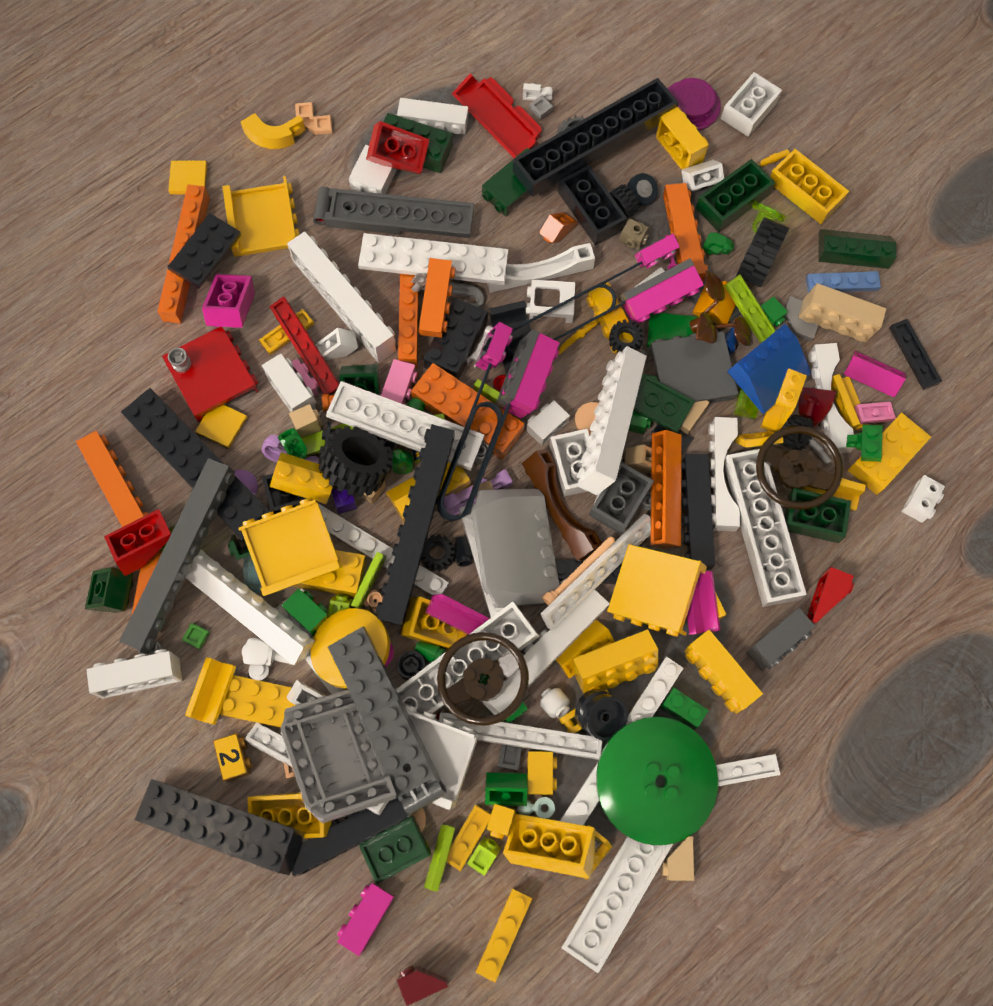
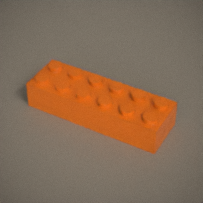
M432 363L412 388L411 397L421 400L425 404L424 408L434 415L444 413L446 421L465 427L478 392ZM480 395L477 405L482 402L491 401ZM489 407L478 408L470 430L484 434L483 442L487 443L488 446L498 421L494 410ZM507 413L492 454L503 460L523 434L525 424Z

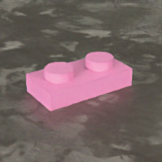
M298 359L293 360V369L295 372H299L305 386H308L313 392V397L319 395L317 391L319 385L314 377L310 378L307 374L309 370L305 363L301 364Z
M891 402L857 404L854 407L860 424L892 422L896 419Z

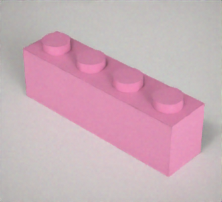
M394 359L381 396L405 405L406 400L411 398L412 383H416L418 377L415 365Z

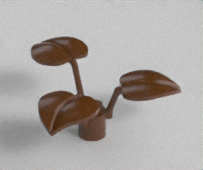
M705 271L706 291L714 302L704 312L700 313V317L690 321V328L693 333H696V340L713 344L717 341L716 328L734 327V334L737 340L745 346H750L751 332L744 318L737 317L735 323L713 325L712 319L707 313L719 301L724 300L725 291L717 275L711 271Z

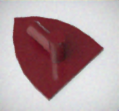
M803 387L799 397V415L811 419L814 427L818 426L830 412L835 400L836 391Z

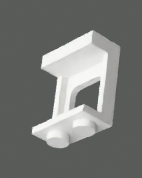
M532 280L531 286H528L527 297H530V303L526 305V314H530V320L533 316H537L552 308L536 306L534 304L535 289L559 290L560 303L575 296V282ZM574 300L544 315V317L565 318V323H572Z

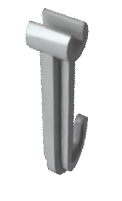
M417 274L413 278L411 283H415L411 290L414 292H419L421 289L425 290L427 279L425 275ZM450 283V285H453L452 294L475 297L477 303L472 305L479 308L484 303L483 293L476 286Z

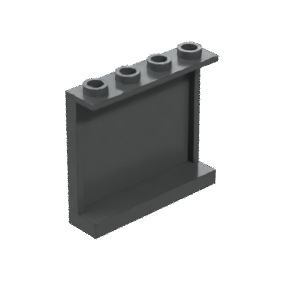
M724 331L717 332V341L713 344L696 340V333L689 335V337L682 338L681 336L671 338V340L665 341L664 339H657L651 343L649 352L652 351L659 382L691 398L695 402L707 400L711 404L734 400L738 395L735 380L727 372L732 365Z

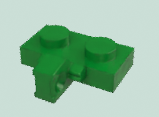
M862 425V433L847 435L846 447L860 450L861 461L881 462L883 425Z

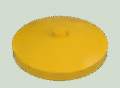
M357 608L341 610L328 617L317 629L313 637L315 642L311 647V661L317 674L330 685L348 689L328 646L362 626L366 628L385 665L390 651L388 631L384 624L371 612Z

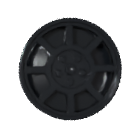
M416 651L402 653L397 661L398 672L405 680H409L426 667L424 658Z

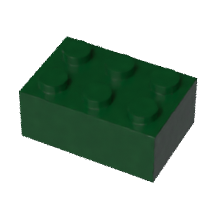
M793 488L788 494L787 499L795 502H806L816 499L822 494ZM831 497L825 503L810 509L798 510L786 507L784 518L788 532L840 543L846 537L851 501Z

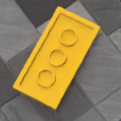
M233 675L219 715L281 728L285 709L296 705L286 698L291 687Z

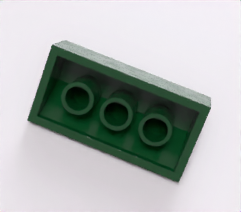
M819 230L818 262L889 269L896 259V241L891 236Z

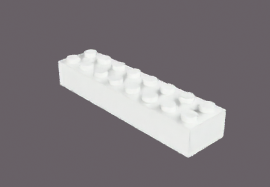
M303 232L288 242L287 245L294 264L348 328L355 332L358 340L374 359L380 363L396 352L395 333L390 326L386 327L380 314L373 312V308L368 300L364 301L361 298L360 291L350 285L349 278L339 272L337 264L328 259V254L323 248L320 249L317 246L318 243L313 236L309 237L306 232Z
M628 346L622 352L619 351L613 361L610 360L606 366L607 374L602 381L604 386L598 396L599 404L594 411V415H596L595 420L590 426L591 435L586 441L587 450L581 460L583 465L577 474V478H579L577 486L595 495L600 494L616 481L646 360V355Z
M760 449L727 455L724 460V469L733 501L740 510V527L762 607L798 601L807 594L781 505L773 501L764 492L758 481L756 460ZM764 461L766 480L777 493L770 466Z
M511 602L470 633L489 632L501 635L514 643L520 651L540 637L514 602ZM475 641L463 646L454 654L448 664L445 677L446 689L463 678L464 670L473 661L481 658H490L494 661L511 652L504 646L492 641ZM444 654L396 689L404 706L407 704L416 707V712L424 714V711L435 715L446 708L441 700L437 686L438 668Z

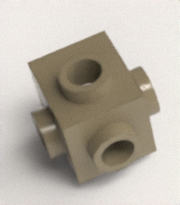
M629 218L621 232L620 242L626 244L629 248L639 250L641 245H645L649 238L647 234L649 227L645 226L642 222H636Z

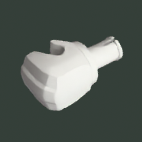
M249 638L242 648L243 663L259 666L266 664L271 666L274 661L291 664L260 638Z

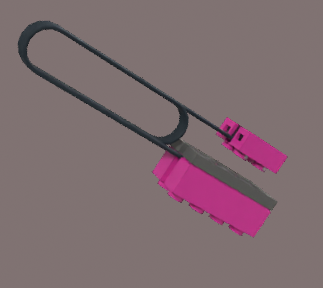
M671 234L635 254L637 264L514 327L512 332L595 288L601 287L609 290L613 298L611 307L594 318L555 337L553 340L560 339L622 305L629 319L640 323L650 318V313L655 315L667 309V304L672 306L683 301L682 296L685 295L687 298L700 292L699 287L704 284L690 258L618 296L621 303L616 305L617 297L615 291L605 283L637 266H640V268L646 266L648 269L659 263V258L665 260L676 254L675 250L680 246L674 234ZM509 345L505 347L510 355H515L509 348Z
M499 322L487 334L475 366L485 370L486 373L437 498V510L444 519L456 521L466 516L471 510L507 413L522 419L538 408L540 393L544 392L547 385L545 383L546 377L551 374L553 366H551L552 361L557 358L559 353L557 349L559 342L532 329L518 344L496 404L482 402L477 405L489 371L493 367L496 368L498 363L502 362L505 358L506 352L504 350L512 340L513 336L510 334L513 328ZM480 407H489L497 415L498 421L463 513L459 516L451 515L444 508L445 493L476 411Z

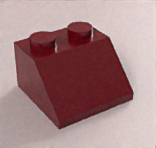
M413 965L401 970L400 976L396 980L406 1006L439 992L449 985L447 978L421 967L414 969Z

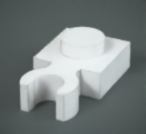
M524 83L523 100L535 101L540 96H543L547 101H551L553 88H541L539 84Z

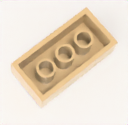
M817 283L803 299L798 318L803 319L807 323L818 324L824 329L836 331L840 335L855 338L857 341L867 342L882 327L886 308Z

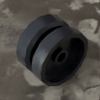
M592 689L584 693L578 700L575 707V718L577 724L591 736L602 741H608L618 730L627 724L628 711L626 705L619 698L602 689Z

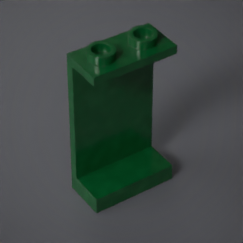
M526 148L525 150H523V151H522L519 155H517L516 157H518V156H520L521 154L527 152L529 149ZM513 160L482 185V197L484 200L490 202L496 211L502 213L505 217L509 215V207L528 192L512 172Z

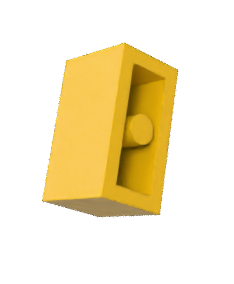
M528 751L527 795L552 796L553 791L557 790V778H553V770L557 769V757H553V752Z
M494 804L487 827L492 837L502 840L504 836L508 837L516 814L515 810Z

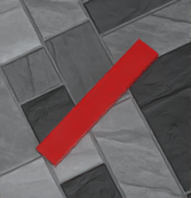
M283 296L269 307L309 372L317 381L323 394L331 395L337 391L340 383L290 303Z

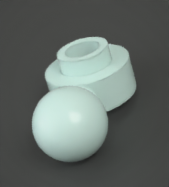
M541 797L535 804L527 800V806H517V812L526 816L535 812L539 818L548 819L553 816L555 805L550 798ZM542 805H548L549 810L547 812H542Z

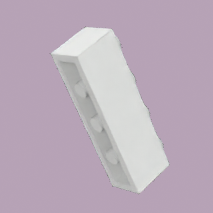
M400 98L397 116L450 133L466 134L468 106Z

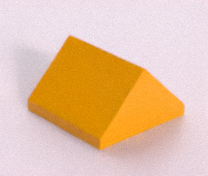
M721 281L723 286L728 283L727 281ZM705 286L692 314L699 317L700 313L704 312L714 302L708 295ZM725 287L724 300L719 301L707 313L711 317L712 322L718 325L728 323L736 305Z

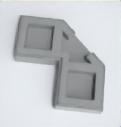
M790 296L785 307L788 311L785 317L786 320L789 321L792 331L796 336L813 341L818 324L807 323L803 319L798 318L803 300Z

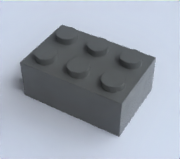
M620 462L616 481L600 493L590 510L589 516L623 535L654 481Z
M798 608L746 651V653L761 671L766 667L770 670L783 660L782 656L785 657L790 654L800 643L813 634L810 630L815 625Z

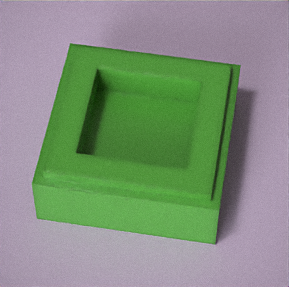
M191 623L182 641L201 650L210 632Z

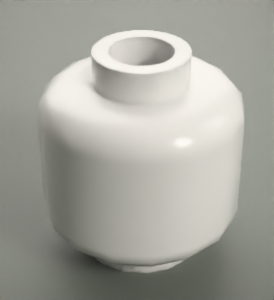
M548 688L542 693L540 706L551 718L557 717L559 719L570 710V700L561 689Z

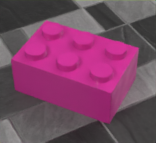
M215 275L202 306L206 326L243 328L255 295L252 276Z

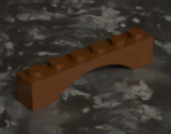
M548 449L536 451L522 463L525 472L534 484V488L539 489L544 495L546 508L561 531L563 539L569 545L573 556L577 561L587 559L602 542L595 530L580 523L565 506L557 484V465Z

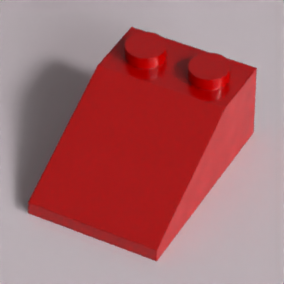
M379 121L374 125L366 160L382 166L421 174L430 139Z
M157 509L105 535L104 538L115 563L124 576L144 567L166 544L171 536V532L160 510Z
M830 567L819 577L807 613V617L813 624H816L836 604L844 599L847 594L852 592L854 583H852L853 575Z

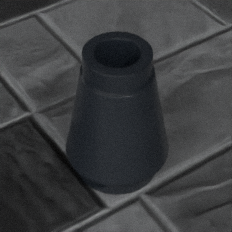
M466 537L456 538L455 562L459 567L471 565L473 563V555Z

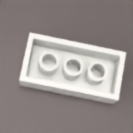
M167 649L157 650L155 654L148 656L147 654H138L134 656V659L130 660L126 658L116 659L114 663L107 665L106 663H97L93 665V668L87 669L89 693L102 699L183 681L180 659L170 651H167Z

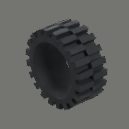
M764 217L736 276L741 275L744 281L761 288L790 228Z
M345 426L343 430L340 427L330 434L318 464H320V472H324L323 478L325 480L329 478V484L332 487L337 485V490L340 492L343 489L347 490L348 495H353L356 492L357 496H363L365 492L368 496L373 491L376 493L381 488L393 464V455L389 454L391 451L389 446L384 447L386 442L383 439L379 441L377 435H370L366 430L360 431L359 427L354 426L353 430L350 429V426ZM344 453L357 455L369 465L356 464L349 460Z

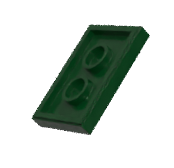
M645 374L639 385L633 411L667 430L677 433L695 401Z
M414 816L359 845L376 884L432 855Z

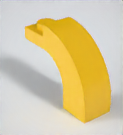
M256 113L240 121L247 137L253 143L268 149H282L295 144L294 137L306 131L304 121L300 115L280 126L266 125L259 119Z

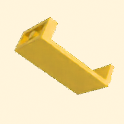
M788 368L775 402L776 404L765 412L760 428L772 432L781 430L796 407L807 375Z

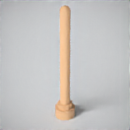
M608 537L558 588L550 593L547 592L542 597L544 602L549 606L615 542L614 537Z

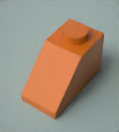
M566 212L550 214L539 233L549 243L560 242L578 222Z

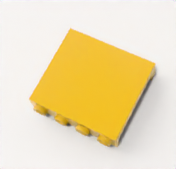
M286 176L283 177L284 183L237 191H231L230 185L222 186L227 224L241 232V236L231 248L234 257L287 249V243L299 236L298 228L295 229V224H298L297 216L292 211V209H295L294 199L290 198V194H293L292 185L287 182Z
M311 498L300 501L299 506H285L281 508L280 513H266L262 515L261 520L255 521L250 519L242 522L243 526L238 528L239 531H242L262 585L261 592L263 596L342 568L317 500L312 501Z
M628 544L607 612L614 615L613 619L622 622L628 619L631 620V624L642 627V624L649 625V629L660 632V629L667 630V634L678 637L679 634L686 636L687 633L683 631V626L699 574H705L707 566L700 561Z

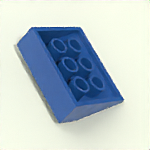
M786 324L781 326L727 371L762 414L776 404L775 402L788 368L807 376L811 374L798 338Z

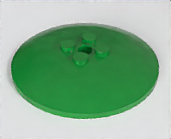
M647 717L625 725L607 742L597 765L596 789L605 815L622 834L643 844L663 846L685 840L688 836L698 831L706 822L713 810L717 797L718 773L709 747L693 729L670 718ZM659 775L665 778V784L662 787H658L655 782Z

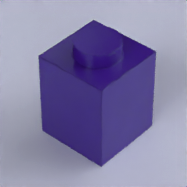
M338 488L331 490L338 514L357 509L354 496L348 495L347 490L343 489L342 492L337 490Z

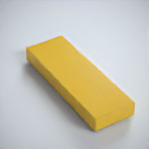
M304 309L296 313L306 330L314 325V321ZM281 325L260 338L259 342L272 355L289 343L290 339Z
M475 804L450 847L446 863L459 871L463 869L489 823L490 813Z

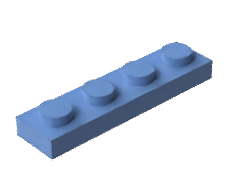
M878 271L807 274L806 276L808 293L817 283L840 292L879 291L881 288Z

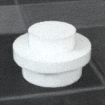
M266 664L259 666L250 665L248 672L252 679L261 681L268 676L269 667Z

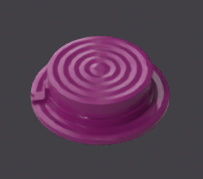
M686 78L668 87L670 93L679 102L678 108L686 114L688 120L696 126L698 131L710 127L717 120L721 109L720 99L706 81L698 78Z

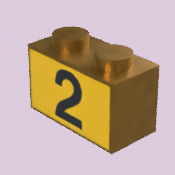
M238 733L213 740L224 782H230L251 775L252 762L250 757H246L245 753L247 743L244 740L245 738L241 737Z

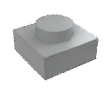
M540 96L529 104V109L541 120L553 111V105L543 96Z

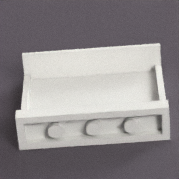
M405 704V708L447 790L446 795L432 803L449 810L454 809L479 735L474 733L475 729L464 725L462 728L454 726V721L443 718V721L435 719V714L424 711V714L416 712V707ZM409 764L406 766L407 771L411 770Z

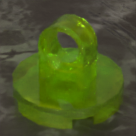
M754 201L751 207L759 212L752 225L755 233L757 232V224L762 222L764 217L782 223L786 218L784 214H780L776 210Z

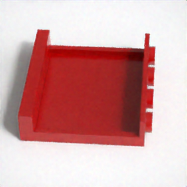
M218 327L178 347L184 349L191 360V367L186 372L180 373L174 370L168 360L169 352L162 355L164 362L198 423L202 421L204 414L252 389L256 393L259 392L256 387L259 384L254 374L250 375L248 373V370H250L246 360H241L239 357L242 355L237 345L233 346L231 341L234 339L229 330L225 332L223 327Z

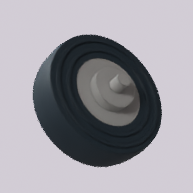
M637 174L627 184L630 190L633 191V195H636L637 198L635 199L638 200L639 206L651 204L658 195L657 183L648 174Z

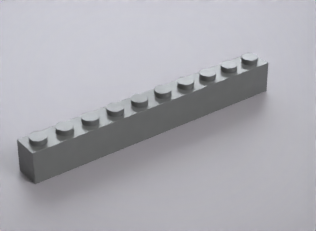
M209 458L207 459L119 642L149 653L154 647L158 632L164 627L165 618L173 608L176 595L182 589V582L191 570L193 559L199 554L200 545L208 535L211 522L217 516V509L226 497L228 486L234 481L235 471L229 466Z

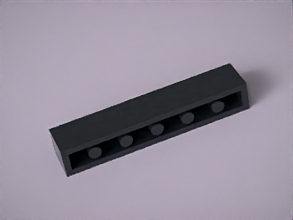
M685 454L681 461V472H683L681 490H684L682 508H685L683 526H686L684 545H687L685 558L696 561L701 560L707 566L706 570H712L715 566L708 454Z

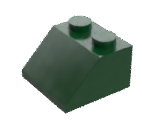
M378 364L341 366L339 373L340 382H345L380 396Z
M113 567L93 571L85 609L112 613L124 612L129 605L128 596L133 585V573L124 576L120 569Z

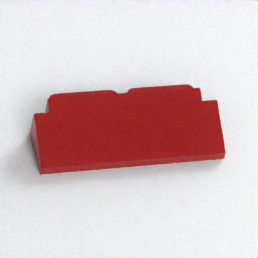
M470 73L452 92V95L463 106H468L470 114L513 158L526 148L530 150L539 145L536 140L541 137L542 128L521 106L512 107L514 103L513 98L493 78L490 77L487 80L483 78L479 83Z

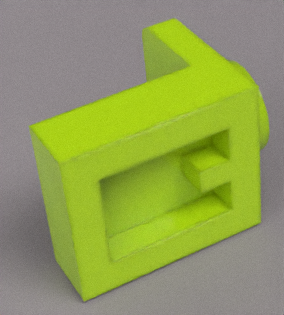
M344 594L333 596L329 604L328 617L341 610L350 609L353 599L348 598Z
M483 837L467 865L485 876L501 847L493 839Z

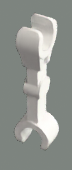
M489 325L486 327L484 336L478 344L476 351L467 359L468 366L473 360L477 362L486 336L493 327Z

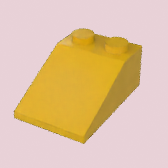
M420 596L411 597L400 636L449 649L456 641L467 635L426 614L425 612L431 600Z

